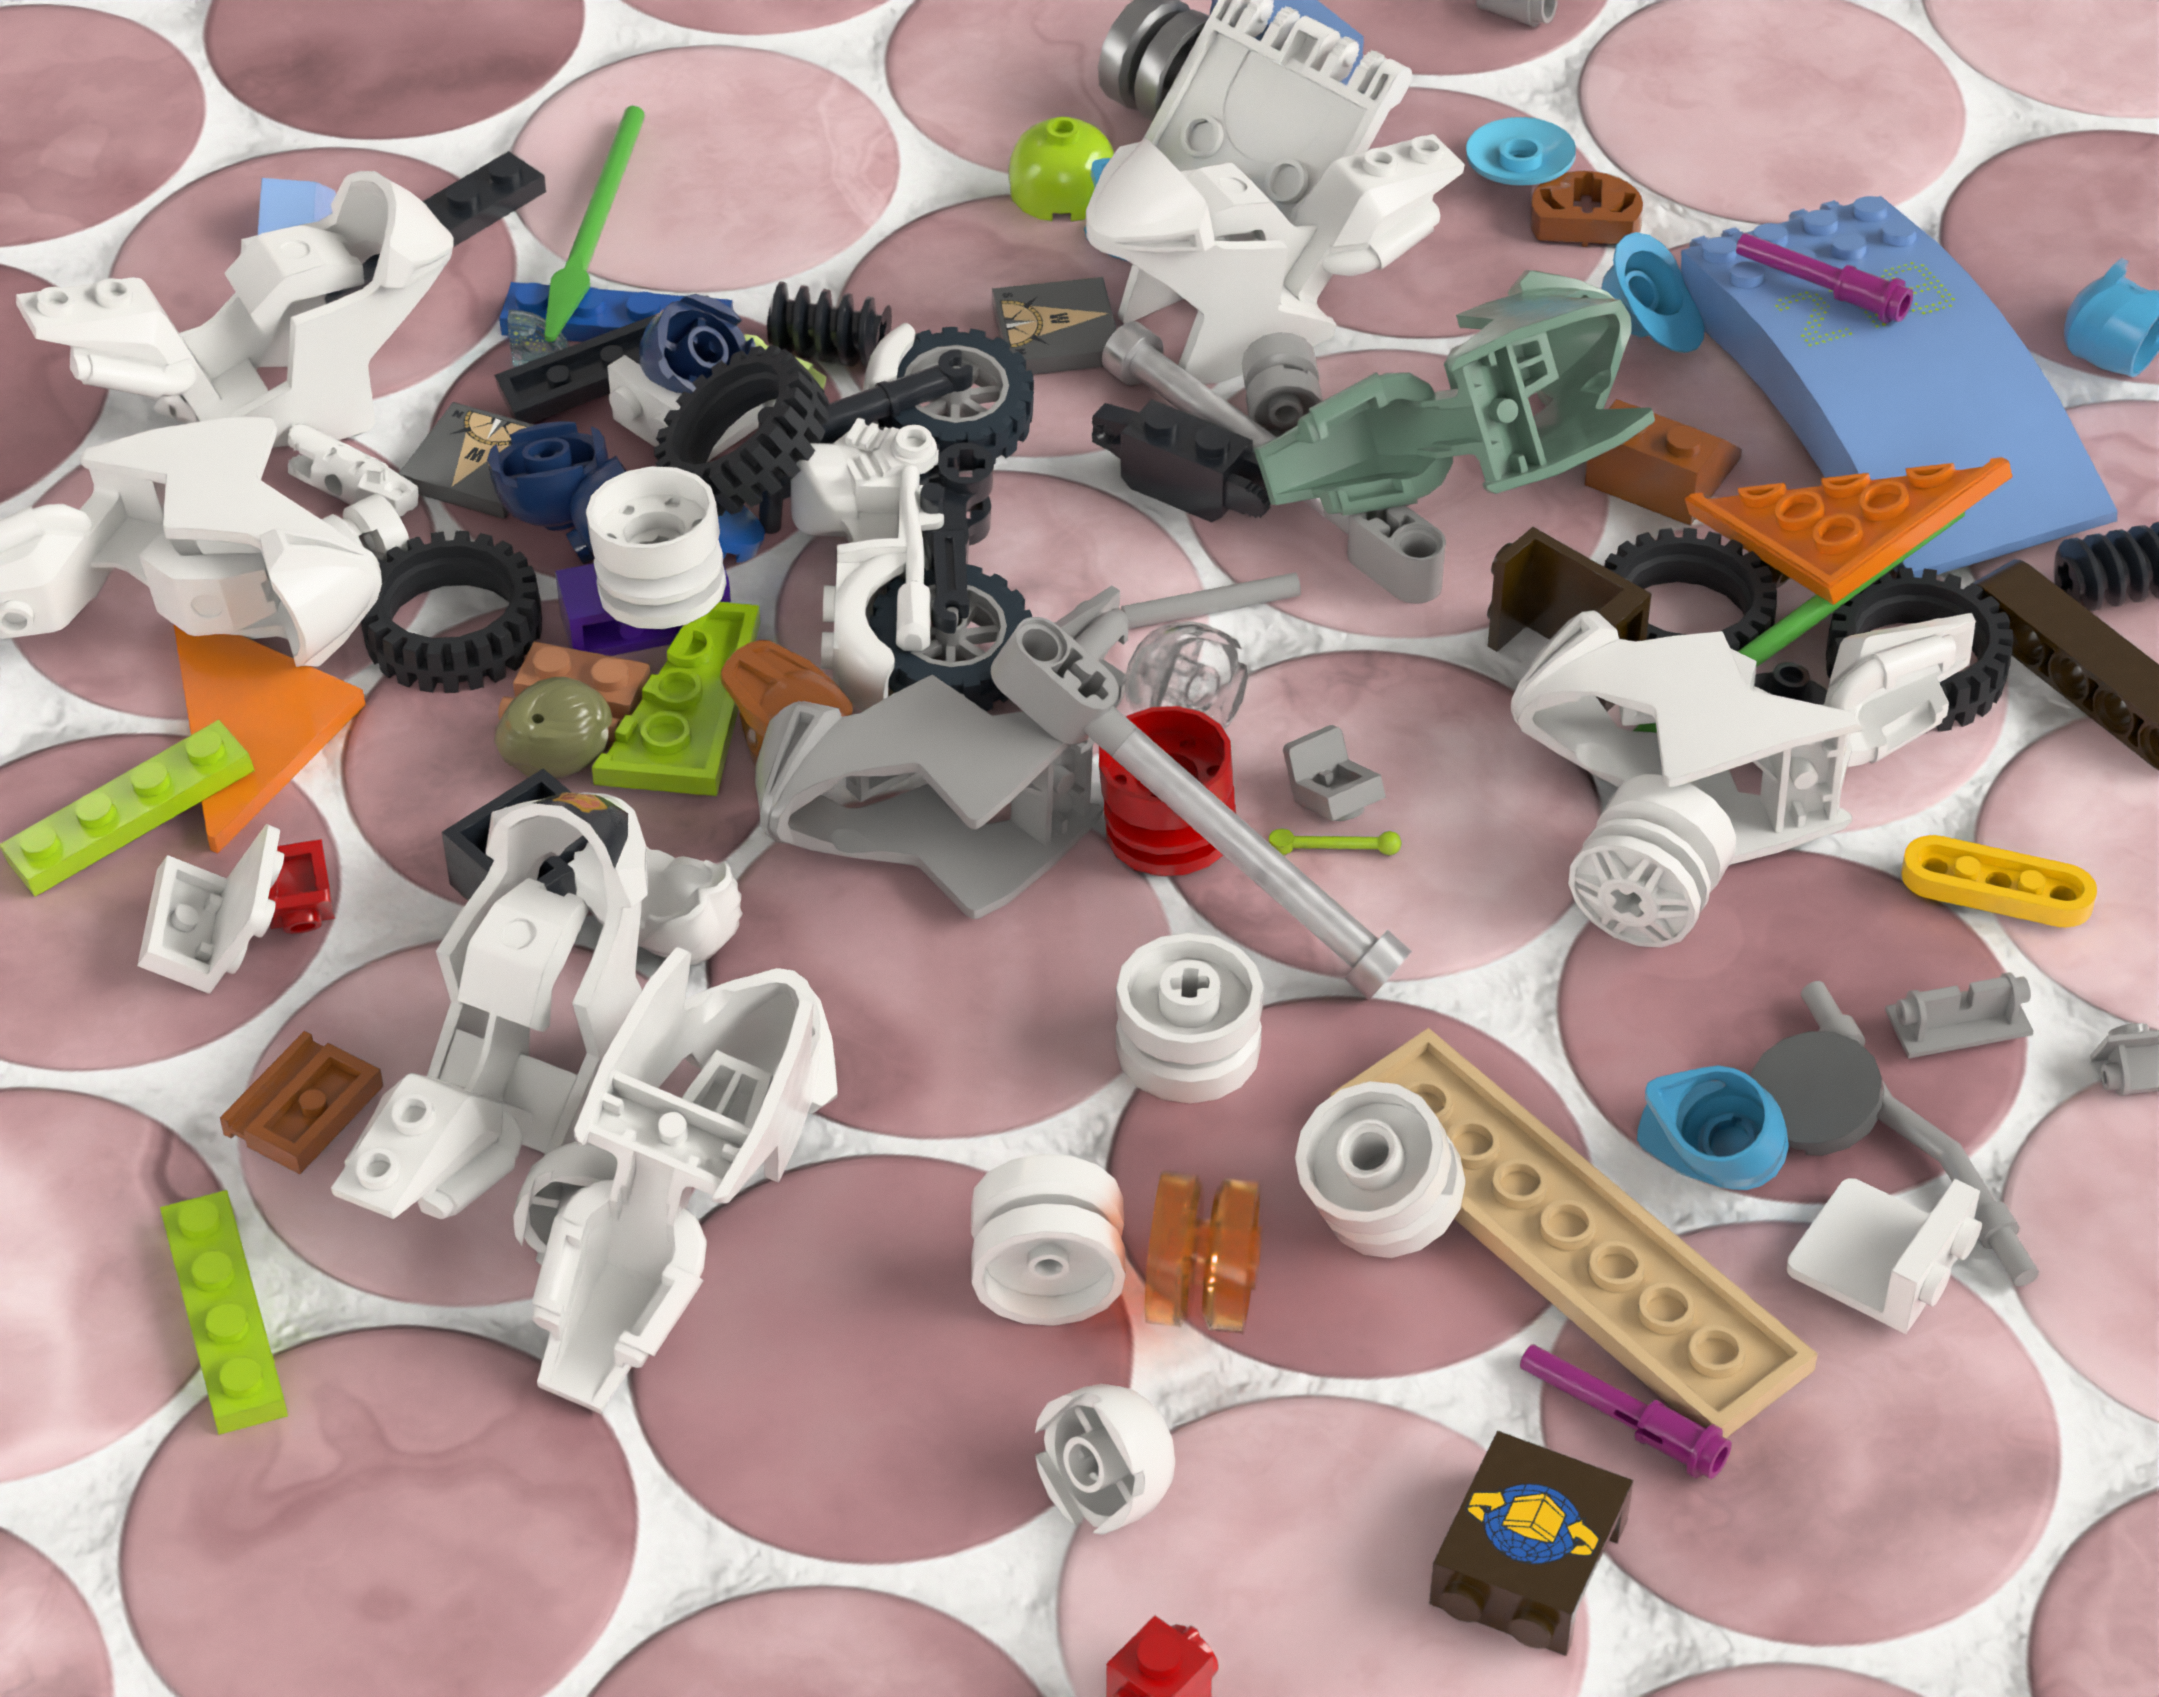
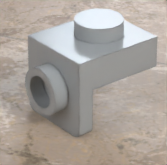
M1328 725L1284 745L1283 754L1296 803L1332 821H1345L1361 815L1364 812V807L1386 798L1381 775L1348 759L1343 733L1340 728Z

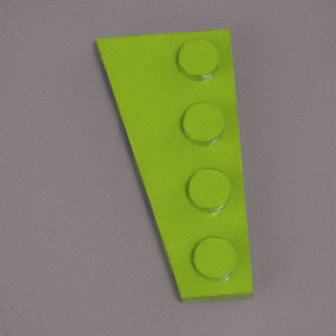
M718 602L708 614L682 626L667 650L665 665L658 675L652 674L642 689L643 699L632 716L625 715L615 731L616 741L607 754L601 753L592 766L594 785L717 796L739 711L736 703L721 683V670L725 662L737 649L756 641L761 623L759 605Z

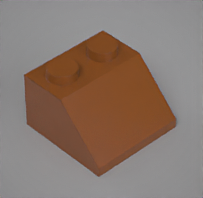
M1616 399L1609 409L1641 407ZM1653 413L1655 421L1625 443L1587 461L1585 486L1691 526L1696 518L1689 514L1685 498L1691 493L1702 492L1705 498L1711 499L1740 460L1742 449L1722 438Z

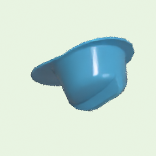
M1638 232L1625 235L1615 247L1613 265L1604 275L1601 289L1607 291L1614 299H1621L1622 304H1624L1631 316L1632 335L1638 337L1650 336L1656 343L1675 352L1688 353L1697 350L1704 340L1705 327L1700 312L1685 285L1674 256L1663 243L1651 235Z

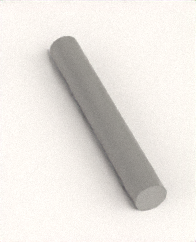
M1290 573L1121 606V610L1125 612L1129 620L1128 629L1297 597L1301 594V587L1298 575Z

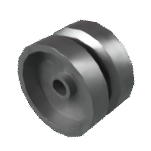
M1133 0L1112 24L1102 45L1098 64L1099 85L1105 95L1127 108L1140 111L1143 117L1153 121L1205 26L1209 15L1190 9L1188 4L1180 0Z

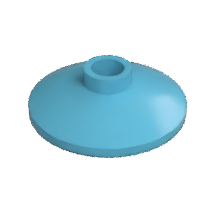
M1513 117L1496 120L1477 129L1467 141L1466 157L1469 165L1478 174L1489 180L1508 185H1535L1554 180L1566 173L1575 161L1576 145L1571 135L1556 124L1536 118Z

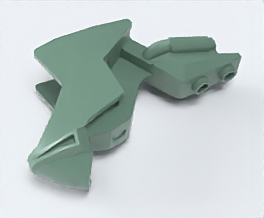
M1525 270L1509 289V296L1456 314L1459 328L1479 329L1480 331L1466 343L1451 349L1444 362L1451 390L1434 392L1428 382L1409 372L1385 373L1382 375H1378L1376 372L1309 408V413L1299 418L1296 427L1254 448L1271 504L1281 505L1320 498L1323 508L1328 514L1341 513L1343 516L1418 503L1417 499L1429 495L1443 484L1453 464V456L1468 454L1476 456L1480 462L1485 479L1483 488L1488 493L1497 494L1559 475L1625 443L1655 421L1653 410L1650 407L1604 409L1632 332L1631 316L1624 304H1622L1621 299H1614L1607 291L1575 278L1535 270ZM1537 392L1538 398L1546 407L1533 416L1528 397Z

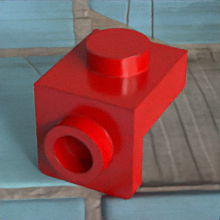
M322 839L277 846V851L284 854V861L277 880L269 890L268 899L275 901V911L270 922V928L283 927L285 933L298 934L316 930L322 926V921L335 919Z

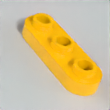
M1939 835L1921 836L1911 841L1905 849L1901 868V877L1904 884L1919 896L2055 927L2069 928L2086 922L2092 915L2097 896V884L2094 878L2087 871L2076 865Z

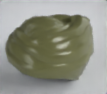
M568 677L547 678L527 687L511 701L495 728L494 742L504 762L518 769L527 777L544 768L555 779H561L578 773L592 764L605 749L609 737L608 727L612 722L611 709L599 692L579 680Z

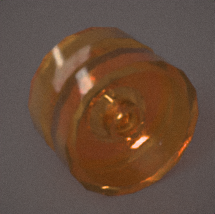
M1163 1170L1156 1192L1149 1241L1145 1286V1321L1150 1324L1181 1327L1191 1314L1196 1285H1203L1202 1318L1208 1330L1244 1334L1252 1290H1256L1263 1233V1227L1259 1226L1261 1182L1258 1180L1225 1177L1215 1190L1211 1218L1204 1219L1205 1192L1199 1175Z

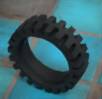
M769 345L766 350L762 346L751 347L748 356L743 351L732 354L730 365L728 366L722 360L712 366L713 375L708 379L700 375L693 382V385L696 387L695 391L692 394L684 391L676 400L680 409L669 410L664 418V422L668 427L658 431L656 440L660 445L654 447V456L658 460L655 462L656 466L679 468L698 475L712 489L718 516H723L726 510L731 515L742 512L745 502L752 508L762 502V493L767 490L771 495H774L782 489L780 480L785 475L792 480L801 471L796 465L799 460H810L815 452L810 443L820 442L825 433L821 425L828 423L830 414L826 409L829 406L828 397L824 394L825 391L786 349L781 350L778 346ZM777 399L770 415L754 435L736 450L715 461L707 462L713 447L732 424L755 407L769 400Z
M1672 528L1659 529L1657 540L1649 532L1637 535L1635 545L1627 540L1618 546L1617 555L1611 553L1605 560L1604 567L1643 589L1652 585L1681 582L1702 585L1728 597L1744 615L1738 623L1721 630L1729 647L1735 651L1742 649L1775 624L1777 587L1776 583H1772L1771 571L1768 566L1760 567L1761 558L1753 551L1743 555V544L1732 539L1725 546L1721 545L1722 534L1709 531L1704 540L1697 538V529L1684 528L1682 537H1675ZM1648 623L1646 640L1687 634L1667 632Z
M444 531L431 533V543L424 544L418 536L407 540V552L396 545L386 552L387 562L377 559L381 569L382 585L377 601L361 621V628L370 659L374 665L379 663L380 671L388 678L396 674L398 684L410 688L418 679L420 691L431 693L434 692L437 683H443L445 693H459V683L466 681L471 691L483 688L484 676L488 675L496 683L506 678V666L517 671L522 666L524 655L528 654L533 642H536V639L541 637L542 610L536 574L533 567L528 566L527 558L520 551L514 554L512 545L503 540L494 546L493 537L480 533L476 540L472 542L469 531H455L454 540H445ZM443 586H474L493 591L509 602V606L504 614L484 629L459 637L431 638L408 632L392 621L399 608L421 593Z
M1899 568L1896 579H1893L1890 573L1887 572L1833 612L1825 658L1827 660L1826 672L1828 678H1831L1840 643L1846 637L1870 632L1875 628L1895 623H1920L1938 618L1972 613L1976 621L1972 651L1978 661L1965 671L1957 672L1940 682L1949 706L1947 716L1943 718L1942 723L1936 726L1938 732L1952 730L1954 719L1962 727L1974 722L1976 714L1983 717L1991 711L1993 702L1997 703L2002 695L2010 668L2013 646V630L2009 629L2010 620L2006 612L1999 613L2000 604L1992 596L1982 600L1983 589L1974 583H1971L1965 589H1961L1962 578L1949 573L1943 582L1936 580L1937 570L1924 568L1922 578L1914 577L1912 568Z

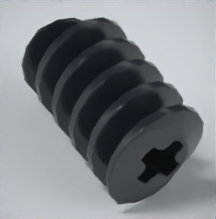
M780 281L774 291L768 311L767 340L769 344L778 346L781 350L786 349L790 353L795 349L797 355L804 359H810L817 352L821 361L832 363L839 355L843 365L853 367L861 359L864 368L867 369L873 351L879 342L891 331L892 307L888 305L885 307L882 315L876 314L875 298L867 296L861 310L855 311L853 294L846 292L839 306L833 307L831 291L829 289H823L817 303L814 304L811 303L809 287L801 285L795 299L791 300L789 299L787 283Z
M2154 522L2150 527L2146 525L2133 526L2128 531L2123 529L2112 530L2105 536L2100 533L2086 535L2083 540L2077 537L2064 539L2058 546L2055 555L2054 584L2080 604L2082 599L2089 611L2100 610L2103 605L2104 596L2112 607L2122 606L2126 600V591L2134 603L2145 601L2149 589L2156 598H2159V522Z

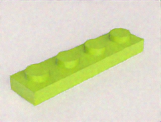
M217 720L2 842L0 848L7 863L34 897L254 772L255 769L249 753L223 723Z
M223 1190L161 1206L160 1211L218 1435L287 1417L288 1413L228 1191Z

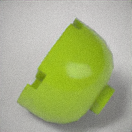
M1056 117L1032 125L1020 136L1010 157L1008 179L1012 201L1023 212L1040 220L1053 221V213H1071V221L1085 220L1086 209L1095 190L1091 178L1092 163L1098 159L1112 158L1114 155L1112 145L1096 126L1076 118Z

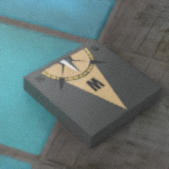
M1103 277L992 288V305L999 336L1010 344L1009 350L1012 353L1019 351L1027 361L1026 371L1031 370L1032 374L1104 367L1102 363L1103 350L1111 335L1116 331V326Z
M452 402L398 474L418 486L419 495L505 519L509 512L502 505L491 481L487 458L490 449L496 443L500 453L503 449L512 445L510 434L534 425Z

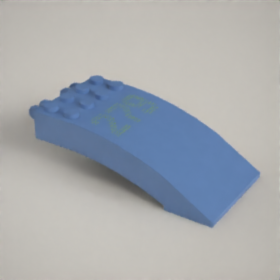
M1882 196L1861 197L1855 200L1854 203L1845 206L1839 205V202L1833 200L1821 204L1820 210L1808 212V210L1800 209L1790 212L1791 215H1789V220L1786 222L1762 224L1753 231L1746 233L1839 269H1843L1846 265H1852L1858 270L1892 281L1894 278L1903 279L1906 287L1913 290V300L1907 315L1901 322L1891 320L1885 324L1878 320L1876 313L1848 302L1834 299L1833 290L1736 254L1738 240L1744 234L1743 231L1740 232V229L1736 227L1722 231L1721 237L1708 239V237L1701 236L1691 239V242H1689L1690 247L1681 250V273L1685 285L1700 312L1705 327L1704 331L1731 355L1764 391L1791 426L1825 478L1869 473L1870 479L1874 480L1907 476L1905 468L1954 463L1955 469L1960 470L1982 467L1990 461V458L2003 457L2009 461L2013 476L2011 479L1967 509L1963 518L1895 566L1893 570L1898 573L1899 568H1912L1914 577L1922 578L1925 568L1937 570V575L2117 521L2118 511L2058 395L2024 343L1995 304L1961 265L1939 243Z

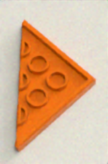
M2003 457L1990 458V461L1982 467L1960 470L1955 469L1954 463L1905 468L1907 476L1871 480L1869 473L1821 478L1823 486L1787 490L1785 483L1742 487L1738 488L1739 495L1711 499L1705 498L1702 492L1691 493L1685 498V502L1691 516L1729 540L1734 539L1740 542L1748 552L1753 551L1767 564L1835 605L2013 476L2009 461Z
M173 624L191 735L220 720L249 753L255 769L254 772L202 801L209 847L211 851L218 854L366 705L363 689L311 666L296 667L293 658L242 635L213 634L192 636Z

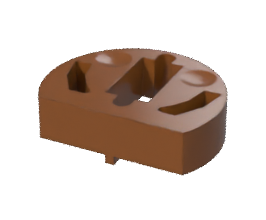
M1596 171L1566 172L1554 180L1541 183L1535 189L1532 196L1530 225L1533 234L1538 240L1582 242V247H1588V243L1618 244L1625 235L1641 232L1643 200L1634 186L1614 175ZM1588 195L1592 197V202H1600V207H1593L1591 213H1584L1581 206H1573L1574 201H1581L1582 196Z

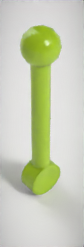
M1281 828L1272 831L1269 835V843L1282 855L1291 853L1294 848L1379 849L1381 853L1391 856L1399 852L1402 845L1400 836L1393 831L1383 832L1379 837L1294 836L1291 831Z

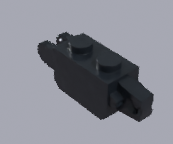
M1153 399L1140 412L1104 403L1092 416V442L1121 459V478L1131 490L1209 522L1222 518L1229 509L1243 515L1248 514L1249 517L1253 516L1256 519L1257 517L1261 518L1271 508V502L1256 454L1252 452V439Z

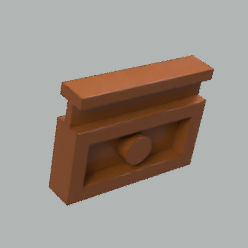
M303 1031L220 1117L223 1135L231 1139L236 1135L246 1141L248 1148L301 1174L384 1087L381 1069L330 1043L322 1046L313 1041L312 1034Z

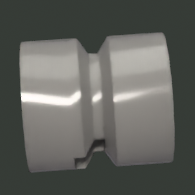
M1272 333L1252 342L1244 352L1242 371L1244 386L1247 392L1248 417L1276 438L1296 427L1299 418L1309 413V408L1323 401L1319 385L1316 355L1313 346L1305 338L1293 333Z

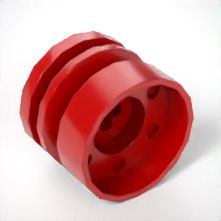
M1181 706L1150 707L1126 716L1128 720L1236 813L1231 741L1220 723L1201 711ZM1099 746V774L1101 792L1104 798L1106 838L1119 860L1136 871L1155 876H1178L1207 868L1223 856L1212 844Z

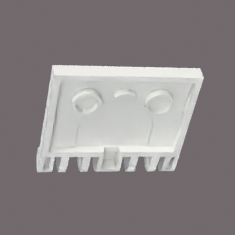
M1218 0L1144 138L1146 137L1179 171L1196 170L1225 163L1235 164L1289 220L1291 210L1309 195L1310 190L1314 188L1334 161L1368 151L1390 109L1398 105L1411 83L1412 71L1395 60L1387 59L1385 55L1371 50L1360 60V65L1356 67L1348 84L1345 85L1340 81L1349 75L1353 68V63L1356 62V58L1359 56L1358 52L1360 49L1357 41L1346 36L1341 38L1338 31L1308 16L1300 18L1298 11L1287 6L1277 12V15L1274 16V21L1270 23L1262 40L1259 41L1255 37L1261 34L1268 24L1267 21L1271 18L1274 1Z

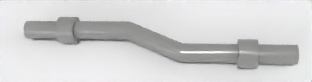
M1815 981L1806 985L1801 991V997L1819 1025V1032H1836L1856 1040L1864 1046L1865 1038L1854 1019L1849 1015L1842 1014L1825 984L1821 981ZM1883 1081L1885 1090L1884 1100L1877 1113V1119L1940 1162L1952 1182L1957 1179L1980 1190L1974 1216L1975 1220L1982 1223L1978 1239L1984 1248L1994 1250L2015 1286H2025L2033 1282L2037 1278L2039 1271L2017 1237L2019 1226L2006 1204L2001 1201H1995L1961 1144L1895 1099Z

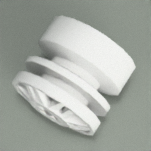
M651 466L626 471L606 481L591 495L586 509L590 542L595 557L594 567L597 575L598 593L603 609L615 620L636 628L666 629L686 625L708 614L722 599L726 586V575L722 564L723 553L718 540L720 530L716 501L711 487L698 475L674 467Z
M1642 774L1624 781L1613 794L1599 817L1596 828L1587 837L1583 848L1571 863L1568 884L1578 907L1593 924L1609 935L1636 946L1663 948L1681 942L1694 927L1699 918V913L1709 901V893L1717 886L1734 857L1736 835L1730 818L1718 803L1693 784L1686 783L1676 787H1668L1664 784L1663 775Z

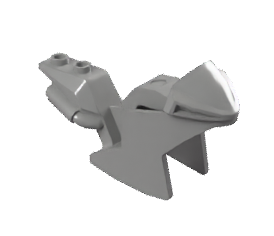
M1111 585L1092 599L1081 602L1072 612L1055 622V624L1113 674L1119 687V695L1113 705L1117 709L1125 695L1126 674L1105 661L1104 658L1117 641L1123 645L1128 641L1129 620L1125 612L1119 609L1120 590ZM930 675L892 694L861 713L843 717L839 708L797 701L783 708L769 721L756 762L755 785L761 828L765 835L775 842L789 843L812 851L859 859L914 865L920 868L967 917L979 919L1011 902L1052 868L1099 821L1104 808L1099 804L1090 803L1092 754L1095 742L1089 737L1086 741L1079 744L1063 743L1052 737L1024 711L992 716L967 699L964 694H960L934 675ZM915 773L921 775L928 783L895 797L861 808H846L821 795L832 790L835 783L845 777L846 788L860 802L892 787ZM1011 802L1010 820L992 824L987 823Z

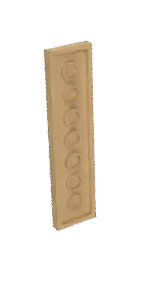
M1427 1028L1331 1093V1096H1333L1341 1089L1371 1081L1399 1084L1421 1096L1439 1119L1446 1131V1135L1455 1146L1461 1158L1466 1183L1461 1207L1454 1219L1680 1415L1705 1428L1714 1424L1722 1428L1723 1437L1727 1438L1815 1371L1817 1352L1430 1028Z

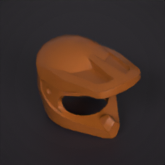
M769 640L750 642L737 649L725 662L721 670V683L740 710L739 716L745 740L755 766L769 721L783 708L797 701H806L839 708L842 717L852 715L853 712L852 702L840 687L808 659Z

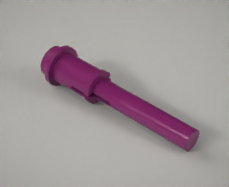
M1747 233L1742 234L1738 240L1736 254L1833 290L1834 299L1845 301L1876 313L1878 320L1885 324L1891 320L1901 322L1911 307L1913 290L1906 287L1903 279L1894 278L1892 281L1858 270L1852 265H1846L1843 269H1839Z
M1535 1344L1530 1345L1524 1352L1520 1361L1521 1369L1636 1430L1634 1435L1636 1441L1647 1444L1686 1465L1688 1475L1696 1479L1702 1475L1713 1479L1724 1467L1729 1457L1732 1443L1723 1437L1722 1428L1714 1424L1705 1428L1665 1407V1404L1658 1400H1654L1647 1405Z

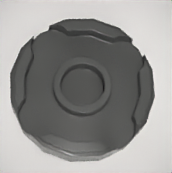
M1807 1031L1784 1038L1762 1054L1750 1073V1077L1766 1089L1779 1105L1787 1127L1789 1147L1805 1150L1806 1155L1824 1156L1850 1148L1870 1133L1878 1120L1877 1113L1881 1108V1103L1883 1105L1885 1090L1875 1057L1858 1041L1836 1032Z

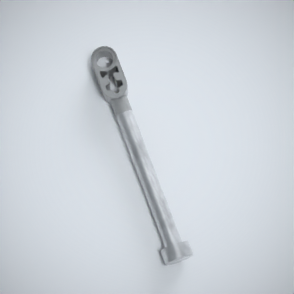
M1132 321L1122 325L1107 341L1102 354L1103 366L1125 384L1134 386L1143 382L1182 412L1252 439L1253 453H1255L1254 448L1276 438L1163 355L1164 345L1162 339L1141 323ZM1320 498L1303 501L1348 534L1347 556L1351 564L1396 598L1407 603L1420 604L1432 601L1441 593L1446 546L1445 537L1439 529L1405 505L1343 516L1341 513L1328 514L1323 508Z
M1029 617L1019 623L992 662L991 676L997 688L1055 739L1067 744H1079L1090 737L1353 969L1344 979L1370 1000L1412 951L1388 929L1379 939L1120 713L1113 706L1119 695V687L1113 674L1057 624L1042 617Z

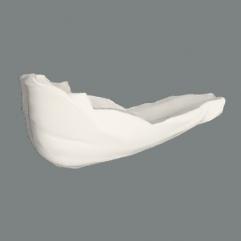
M588 842L585 849L575 852L574 860L567 864L574 871L576 895L584 898L589 911L596 917L598 922L604 925L608 906L603 866L593 846ZM647 847L648 889L647 896L641 900L638 946L665 958L675 948L679 947L692 954L690 965H696L708 960L735 934L739 927V919L743 915L740 909L742 894L738 891V883L731 875L729 865L724 861L717 865L709 860L701 861L685 856L674 858L668 853L660 850H651Z

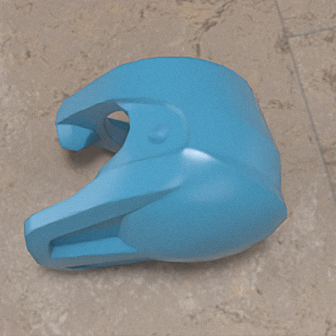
M2120 258L2104 276L2094 280L2078 292L2066 314L2064 341L2074 356L2082 358L2100 369L2136 377L2148 367L2159 353V290L2145 289L2126 278V268L2129 261Z
M1717 1065L1660 1076L1648 1082L1645 1089L1647 1104L1643 1109L1638 1126L1637 1141L1643 1151L1677 1173L1720 1188L1749 1190L1761 1187L1774 1178L1785 1163L1789 1143L1787 1127L1781 1109L1773 1096L1746 1073L1735 1068Z

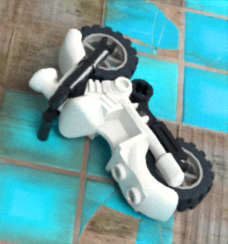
M903 323L890 331L879 342L870 356L865 372L864 390L831 402L826 407L830 413L828 423L821 425L825 433L820 442L810 443L815 449L810 460H799L796 465L801 471L792 480L785 475L780 480L783 488L774 495H771L767 490L762 493L758 519L766 534L779 532L782 524L783 500L791 497L792 519L795 526L802 533L809 536L847 537L849 543L837 545L836 586L824 585L823 622H834V632H822L821 669H833V681L840 687L854 706L864 711L887 698L888 688L896 693L930 675H934L960 694H964L967 699L983 710L989 711L993 709V703L1000 699L1004 703L1009 699L997 688L992 679V662L1019 623L1026 618L1032 617L1030 609L1025 610L1023 595L1017 589L1011 591L1007 587L1008 581L995 573L990 577L982 573L983 568L969 565L968 550L969 545H974L985 539L990 530L991 500L989 494L993 486L994 464H996V458L1001 455L1005 458L1011 456L1017 450V442H1024L1029 434L1030 422H1032L1034 378L1031 370L1026 371L1027 361L1019 351L1012 353L1009 350L1010 344L999 337L992 340L986 337V332L970 328L969 333L958 332V327H942L941 333L932 334L930 330L915 334L916 332L911 325ZM973 384L980 386L977 388H971ZM777 399L763 403L764 408L758 412V428L770 415ZM925 402H932L924 407L920 405ZM995 402L990 409L980 405L982 403ZM972 471V477H959V472ZM967 512H970V519L966 518ZM970 622H973V623H975V624L981 626V627L967 628L968 625L970 624ZM995 642L987 652L975 646V644Z

